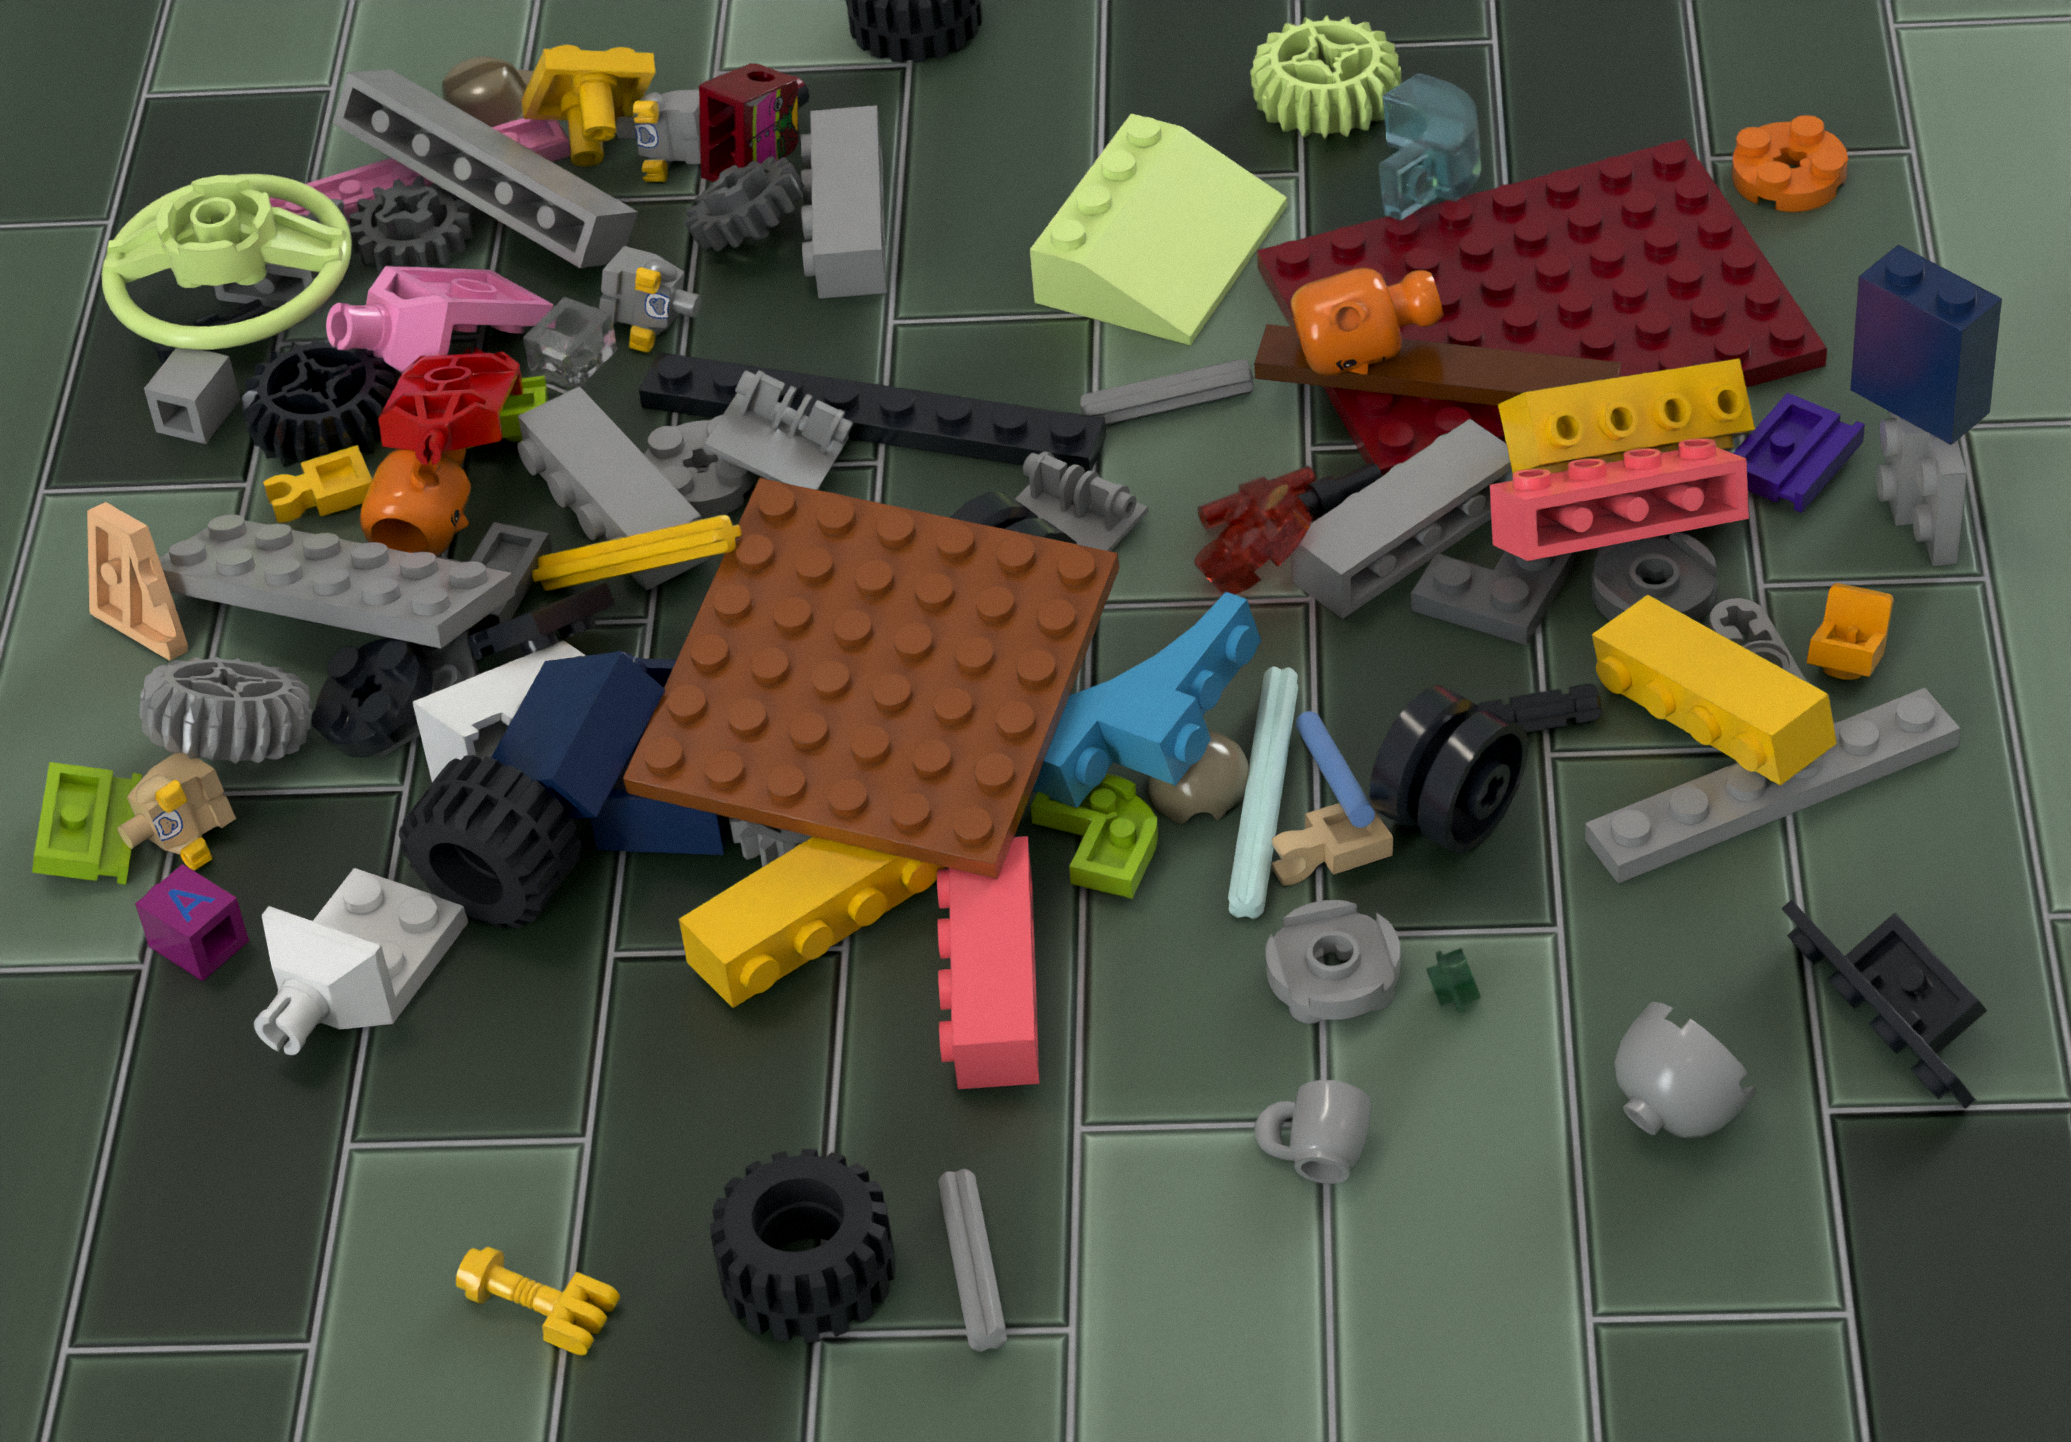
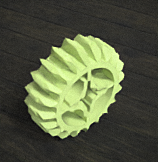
M1326 15L1323 21L1314 22L1304 17L1302 25L1284 24L1282 33H1269L1267 43L1257 46V55L1253 60V69H1251V86L1254 91V99L1257 101V109L1265 112L1267 122H1280L1283 132L1299 129L1303 138L1311 133H1322L1324 139H1326L1329 133L1340 132L1345 137H1348L1350 129L1368 130L1371 121L1384 120L1386 110L1395 107V100L1399 93L1398 85L1401 84V67L1398 66L1395 44L1386 41L1385 32L1371 31L1369 22L1354 25L1351 23L1349 16L1341 21H1331Z

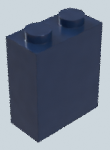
M1898 244L1859 276L1850 390L1952 445L1990 413L2002 298Z
M623 651L545 661L491 758L498 760L503 765H511L521 770L523 774L531 778V782L534 779L539 782L551 796L555 797L564 807L563 811L570 818H596L662 698L665 689L647 674V667L640 659Z

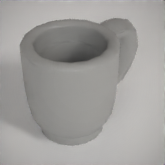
M1335 1080L1307 1082L1299 1087L1295 1103L1290 1101L1277 1102L1266 1107L1259 1114L1254 1125L1256 1141L1260 1148L1270 1156L1295 1161L1294 1168L1296 1172L1306 1179L1326 1184L1341 1183L1348 1179L1350 1171L1355 1168L1362 1154L1369 1128L1372 1102L1365 1092L1348 1083ZM1292 1118L1289 1147L1285 1146L1281 1140V1129L1286 1119Z

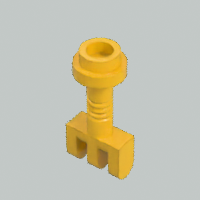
M486 1247L482 1251L471 1248L464 1256L456 1276V1286L465 1290L466 1299L483 1304L494 1294L548 1316L542 1325L543 1340L577 1355L587 1354L594 1342L590 1333L597 1334L601 1331L607 1321L604 1312H612L620 1300L619 1293L612 1286L578 1272H575L563 1292L547 1285H542V1283H536L535 1280H530L527 1277L503 1268V1252L491 1247Z

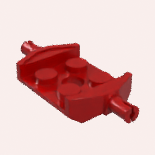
M468 348L463 354L420 355L404 369L378 418L382 447L415 451V456L420 463L428 465L431 459V463L434 465L439 462L444 451H453L501 441L503 437L500 413L509 394L522 395L523 393L520 364L503 351L492 354L484 353L479 348H474L473 353H471V348Z

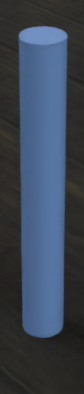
M1312 711L1302 713L1296 720V728L1353 826L1358 828L1368 826L1375 817V811L1319 715Z

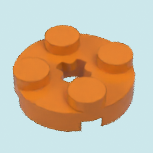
M1802 115L1794 118L1791 122H1777L1760 127H1748L1742 129L1736 137V148L1732 156V181L1737 191L1745 199L1757 205L1759 196L1766 200L1776 201L1775 210L1801 212L1816 209L1832 201L1837 196V187L1841 183L1845 184L1848 168L1846 148L1836 136L1824 130V122L1815 116ZM1789 165H1795L1798 168H1790Z

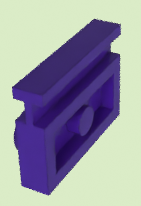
M1786 393L1733 454L1747 459L1748 491L1777 503L1781 498H1784L1794 503V510L1802 513L1863 443L1865 424L1856 421L1853 426L1840 421L1841 414Z

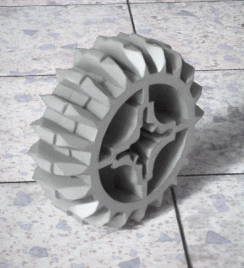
M217 656L214 659L193 657L187 662L174 660L168 663V665H160L154 668L152 673L145 676L144 689L140 691L139 717L142 719V733L149 737L150 742L157 746H165V749L171 753L182 752L190 759L201 757L210 759L212 762L228 760L237 764L238 761L251 760L259 763L264 758L277 760L284 757L285 754H292L299 750L300 745L306 743L307 731L311 728L312 702L310 701L309 686L303 683L301 678L295 674L285 673V670L280 667H267L261 661L251 663L241 661L239 658L226 660L220 659Z

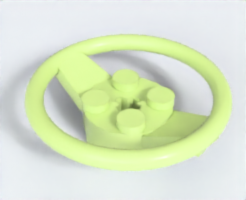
M264 174L217 175L193 181L190 185L162 196L143 208L125 224L114 240H109L102 268V289L105 300L117 319L128 329L150 341L165 346L193 350H213L246 345L291 328L314 313L329 299L341 283L349 266L352 250L351 232L345 217L335 203L323 193L302 182ZM269 198L280 199L301 206L316 216L322 224L282 208L272 207ZM268 263L319 272L307 288L284 305L249 320L218 326H186L157 319L144 312L133 302L125 285L171 268L174 272L178 285L184 288H196L201 285L217 286L234 282L240 285H253L265 278L267 274L266 265Z

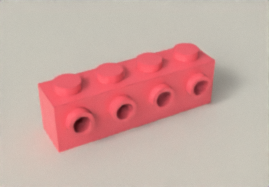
M1689 439L1679 442L1678 450L1661 453V451L1656 449H1634L1626 451L1623 454L1624 460L1606 463L1601 459H1580L1568 463L1567 471L1550 473V471L1544 469H1526L1514 472L1512 474L1513 481L1489 485L1493 545L1526 561L1749 519L1747 459L1717 448L1714 440Z
M1028 836L1013 838L998 879L952 868L937 869L939 909L950 908V918L938 919L940 959L951 958V969L938 970L939 999L941 1010H951L952 1021L939 1022L940 1053L942 1062H954L958 1089L1040 1084L1033 880Z

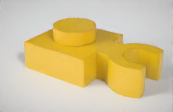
M358 445L301 462L303 471L301 475H276L265 480L263 484L269 504L272 503L277 523H285L299 518L306 509L315 506L320 517L362 504L372 477Z

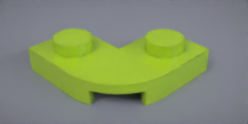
M1107 773L1103 781L1096 787H1093L1078 808L1051 799L1049 796L1038 791L1031 804L1032 824L1084 836L1069 866L1070 884L1133 899L1158 842L1157 816L1154 815L1148 804L1136 795V784L1125 778Z

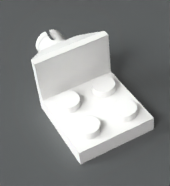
M353 868L313 921L268 906L262 914V920L278 994L267 1009L263 1010L255 1019L254 1028L256 1033L268 1046L276 1051L281 1049L285 1040L289 1037V1041L283 1048L285 1054L295 1055L306 1043V1038L319 1023L337 1029L393 1024L468 924L464 906Z

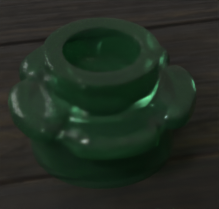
M1462 947L1446 954L1439 950L1435 954L1438 964L1426 968L1429 979L1440 1005L1443 1006L1454 1002L1457 1011L1463 1013L1465 1012L1463 1005L1482 998Z

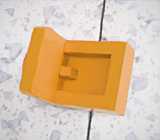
M1834 583L1828 592L1824 620L1810 639L1806 663L1821 666L1827 675L1839 679L1853 680L1860 678L1861 675L1870 677L1885 652L1894 602L1893 596L1889 593Z

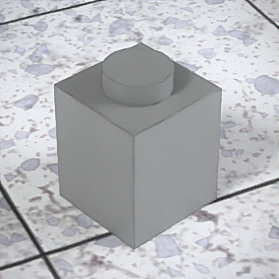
M175 348L144 388L157 433L203 444L209 442L241 400L229 356L205 350Z

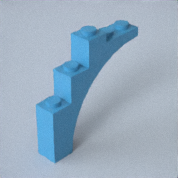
M1225 592L1193 627L1155 656L1109 681L1070 695L1032 791L1036 793L1039 791L1051 799L1078 808L1093 787H1096L1103 781L1108 768L1113 762L1176 786L1191 765L1197 763L1202 758L1207 745L1211 741L1203 715L1217 704L1222 691L1239 669L1253 658L1257 646L1261 643L1247 599Z

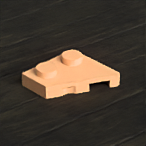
M107 502L87 510L89 614L169 661L187 653L188 643L148 526Z

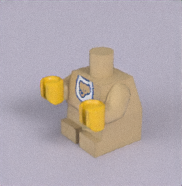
M180 752L172 754L152 767L130 792L127 799L135 817L119 826L118 832L129 848L132 849L146 839H149L165 851L180 854L186 866L195 871L213 859L206 841L201 837L202 834L216 826L223 828L234 821L236 817L227 797L222 793L224 789L215 769L199 758L190 759L185 753Z

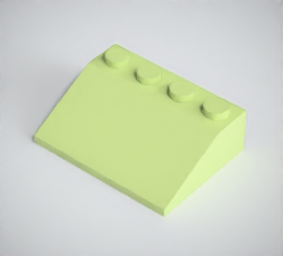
M1130 114L1031 247L1030 259L1034 302L1191 346L1287 208V197L1182 126L1158 121L1150 117Z

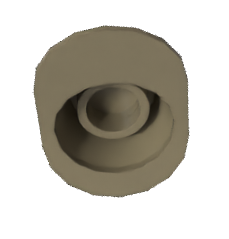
M489 56L463 60L452 67L443 79V97L441 99L490 127L523 118L522 97L534 71L518 70L510 62Z

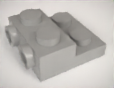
M1889 412L1890 418L1881 419L1880 441L1886 464L1877 465L1876 485L1879 500L1881 502L1889 501L1896 526L1913 524L1916 541L1926 542L1932 566L1957 564L1967 476L1958 441L1950 445Z

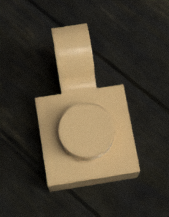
M1340 803L1306 813L1305 829L1286 831L1272 838V845L1281 860L1272 862L1271 869L1284 886L1294 885L1305 880L1323 862H1325L1334 875L1392 856L1393 836L1376 811L1371 824L1358 828L1351 824Z

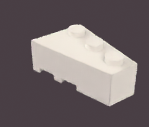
M560 641L413 701L432 782L448 762L455 758L461 760L463 756L475 755L482 760L485 757L491 758L545 661L586 655L567 642Z

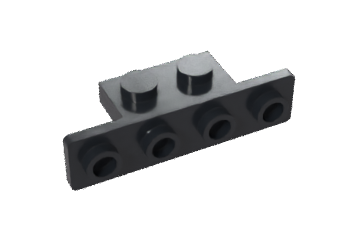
M1792 899L1781 909L1796 926L1787 937L1814 966L1823 958L1828 961L1836 972L1827 980L1854 1010L1863 1002L1870 1006L1877 1016L1868 1024L1896 1055L1906 1046L1920 1061L1910 1069L1938 1100L1950 1092L1965 1109L1976 1101L1957 1075L1937 1054L1986 1013L1987 1010L1980 1000L1896 913H1893L1844 956Z

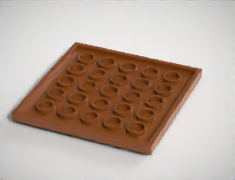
M759 478L738 524L741 529V537L735 538L736 548L729 553H725L666 682L665 692L646 726L623 777L627 794L998 879L1120 569L1118 553Z

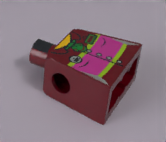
M756 63L747 64L700 84L701 178L716 182L720 178L719 173L734 165H737L738 168L746 167L754 160L756 163L759 162L761 164L771 156L776 161L783 157L787 158L796 149L799 142L798 109L809 101V91L806 84L796 76H790Z

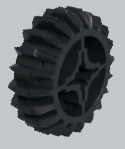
M315 336L310 344L300 346L292 342L291 350L285 353L272 351L270 363L255 365V376L245 380L246 390L242 396V412L249 436L253 438L255 446L263 450L267 459L279 458L283 467L291 466L296 462L301 464V462L358 445L360 452L373 454L374 443L382 442L378 418L398 381L395 369L384 362V358L375 357L373 351L354 348L338 350L330 342H320Z

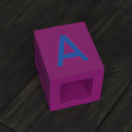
M184 864L180 865L163 881L154 885L144 897L135 903L148 946L201 981H204L249 942L237 898Z

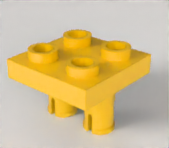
M561 45L552 49H544L522 97L523 119L568 121L572 164L583 167L598 165L604 158L603 142L611 140L615 136V122H617V118L633 117L634 103L645 95L655 75L654 53L635 52L627 47H616L607 51L581 50L573 45Z

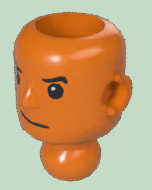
M1366 267L1356 268L1301 286L1291 299L1292 315L1304 355L1307 356V363L1312 371L1323 376H1333L1345 372L1366 375L1368 374V365L1399 355L1402 346L1401 327L1411 324L1428 327L1436 324L1443 317V309L1431 272L1424 270L1410 272L1400 283L1387 286L1382 275L1376 270Z
M466 448L442 452L439 462L432 465L431 459L428 465L420 463L415 456V451L396 449L390 452L377 467L362 503L359 521L366 540L369 543H383L388 549L409 553L430 552L439 557L449 547L454 535L469 525V521L463 513L469 501L471 483L464 469L460 467L465 459Z

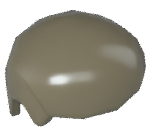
M1209 731L1211 741L1207 745L1205 753L1197 763L1191 765L1176 786L1150 776L1147 793L1154 808L1174 822L1186 824L1190 817L1200 812L1210 813L1215 820H1220L1227 810L1244 800L1250 767L1244 751L1229 736Z

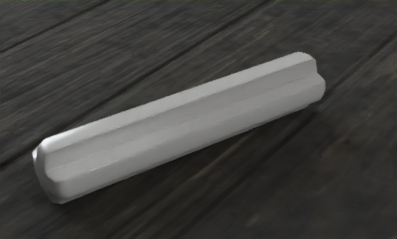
M1237 359L1085 393L1080 397V410L1082 415L1105 418L1106 425L1248 394L1253 390V374L1247 360Z
M964 1168L956 1173L947 1171L941 1175L938 1184L968 1343L972 1349L979 1352L988 1348L999 1349L1007 1340L1006 1327L976 1177L974 1173Z

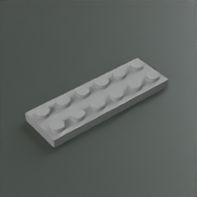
M223 515L212 519L208 523L207 528L188 540L173 544L169 548V552L159 558L171 593L437 648L447 645L516 595L513 574L511 572L486 568L480 562L469 561L460 563L436 558L430 552L409 553L388 549L383 543L370 542L363 544L339 539L337 535L332 533L312 534L291 530V527L286 524L265 525L245 521L239 515Z

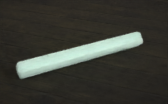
M1273 666L1263 676L1249 763L1250 768L1228 894L1229 911L1237 918L1247 916L1255 919L1264 912L1274 848L1272 838L1276 835L1298 692V675L1290 667L1281 670Z

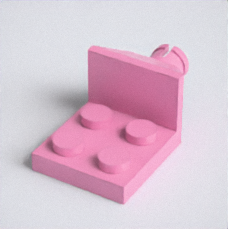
M385 266L368 291L366 305L336 303L332 306L327 316L326 332L330 344L333 347H337L338 350L354 348L373 351L375 357L384 358V362L398 372L403 373L404 369L420 355H448L452 329L461 332H476L478 325H491L497 330L508 333H524L526 326L549 327L554 304L492 270Z

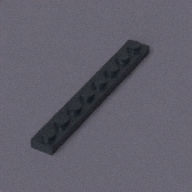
M658 352L639 389L642 408L714 418L723 415L736 396V387L745 370L755 375L760 370L766 375L785 383L778 400L780 403H782L790 386L797 388L790 408L798 411L807 394L813 396L806 413L808 417L817 400L844 411L845 415L843 418L853 422L848 439L1024 465L1025 460L1031 453L1039 455L1046 451L1053 454L1056 459L1067 463V469L1071 465L1076 464L1083 467L1085 472L1093 470L1107 436L1105 418L662 352Z

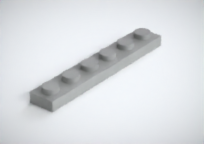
M1922 688L1835 723L1834 729L1837 744L1781 786L1756 771L1751 772L1744 769L1737 762L1586 822L1585 841L1616 882L1621 883L1959 746L1961 728L1926 688Z

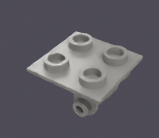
M745 370L736 387V396L702 448L720 456L725 462L733 466L743 467L765 479L818 490L845 446L853 422L843 418L845 415L844 411L838 410L819 400L814 404L808 417L806 413L813 396L807 394L798 411L790 408L797 388L790 386L782 403H780L778 400L785 383L766 375L758 370L756 375Z
M1046 451L1039 455L1031 453L1025 460L1023 474L1029 477L1030 484L1015 498V500L1035 513L1038 518L1045 519L1077 542V545L1111 551L1148 512V507L1138 503L1136 497L1130 494L1127 486L1123 484L1116 485L1104 480L1093 471L1085 472L1083 467L1076 464L1071 465L1067 469V463L1056 459L1053 454Z

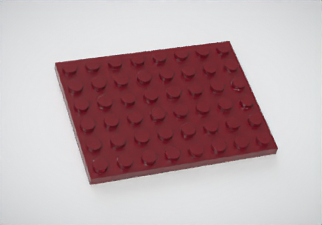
M1685 139L1662 143L1643 150L1609 157L1601 161L1555 171L1536 178L1513 184H1505L1490 190L1448 199L1444 202L1406 212L1394 213L1383 218L1341 227L1333 231L1257 250L1258 269L1290 327H1296L1291 310V299L1293 294L1307 283L1352 269L1366 267L1379 272L1386 285L1390 286L1400 283L1410 272L1424 270L1431 272L1443 309V317L1439 322L1428 327H1420L1414 324L1401 327V339L1621 362V377L1740 358L1746 388L1826 366L1827 347ZM1324 387L1366 465L1375 463L1379 467L1382 476L1387 474L1395 465L1404 463L1431 445L1439 436L1448 434L1469 419L1506 443L1498 406Z

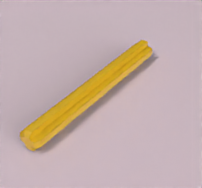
M719 515L538 557V569L532 570V578L534 582L540 581L545 591H553L729 553L735 550V538L741 537V529L739 525H732L729 516Z

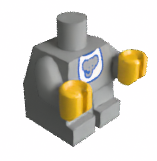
M675 90L664 94H659L658 92L647 94L634 103L633 117L617 118L616 132L618 138L637 139L639 155L646 156L649 159L645 160L642 164V172H646V176H643L645 182H666L672 161H686V164H701L699 90Z
M623 246L603 269L601 284L603 295L600 297L598 320L614 324L616 321L631 324L629 348L649 353L654 346L655 336L668 329L679 313L691 317L697 316L701 305V295L683 291L685 272L656 254Z

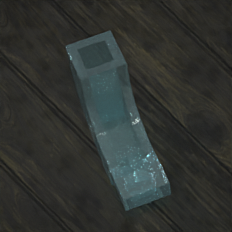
M1417 73L1383 95L1387 146L1400 149L1378 164L1383 215L1398 220H1403L1438 196L1456 202L1477 182L1482 167L1477 109L1471 97L1456 85L1436 77Z

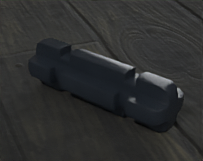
M1588 683L1569 687L1568 694H1562L1561 689H1554L1510 697V704L1502 705L1501 699L1480 702L1477 704L1478 712L1490 710L1525 728L1526 733L1565 727L1567 726L1566 720L1574 719L1575 725L1597 721L1601 717L1602 705L1596 686Z

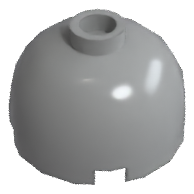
M1651 1001L1632 1023L1620 1041L1614 1061L1619 1088L1629 1099L1623 1107L1624 1112L1637 1126L1651 1135H1656L1661 1128L1674 1136L1682 1138H1702L1718 1132L1735 1118L1757 1093L1756 1087L1740 1086V1082L1747 1076L1748 1072L1732 1053L1707 1030L1692 1019H1689L1682 1029L1674 1023L1665 1019L1673 1010L1672 1007L1664 1003Z

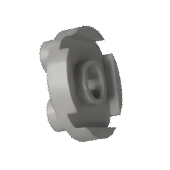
M722 415L711 420L694 421L676 427H659L649 435V448L644 454L697 510L702 519L724 515L736 510L744 504L743 494L750 490L753 484L755 487L759 478H762L743 467L733 466L725 462L720 456L702 448ZM708 466L709 471L697 473L696 468Z
M1324 900L1303 905L1283 918V928L1275 934L1274 938L1271 933L1266 943V973L1269 985L1278 999L1289 1006L1291 1016L1299 1022L1310 1024L1317 1023L1323 1019L1338 1020L1356 1017L1369 1011H1378L1386 1008L1395 997V986L1401 973V949L1398 935L1390 922L1378 913H1376V921L1368 915L1357 913V904L1344 900ZM1328 953H1336L1339 960H1348L1344 964L1337 966L1323 964L1324 955Z

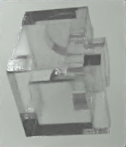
M567 297L560 300L523 337L531 377L545 375L547 387L563 394L579 386L585 391L584 383L617 350L611 314Z

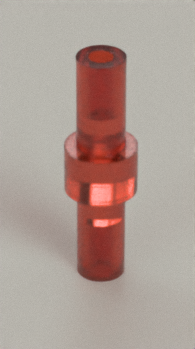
M1305 466L1271 480L1261 476L1240 484L1238 492L1199 506L1197 511L1200 522L1205 529H1209L1244 515H1248L1251 519L1264 515L1267 508L1305 492V486L1316 481L1315 474L1310 466Z

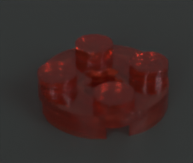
M1287 484L1279 486L1257 502L1252 496H1245L1226 512L1224 522L1228 526L1216 540L1208 543L1197 554L1194 564L1222 595L1225 592L1234 595L1241 593L1261 581L1254 571L1270 559L1279 567L1294 552L1311 525L1312 517L1307 512L1310 509Z

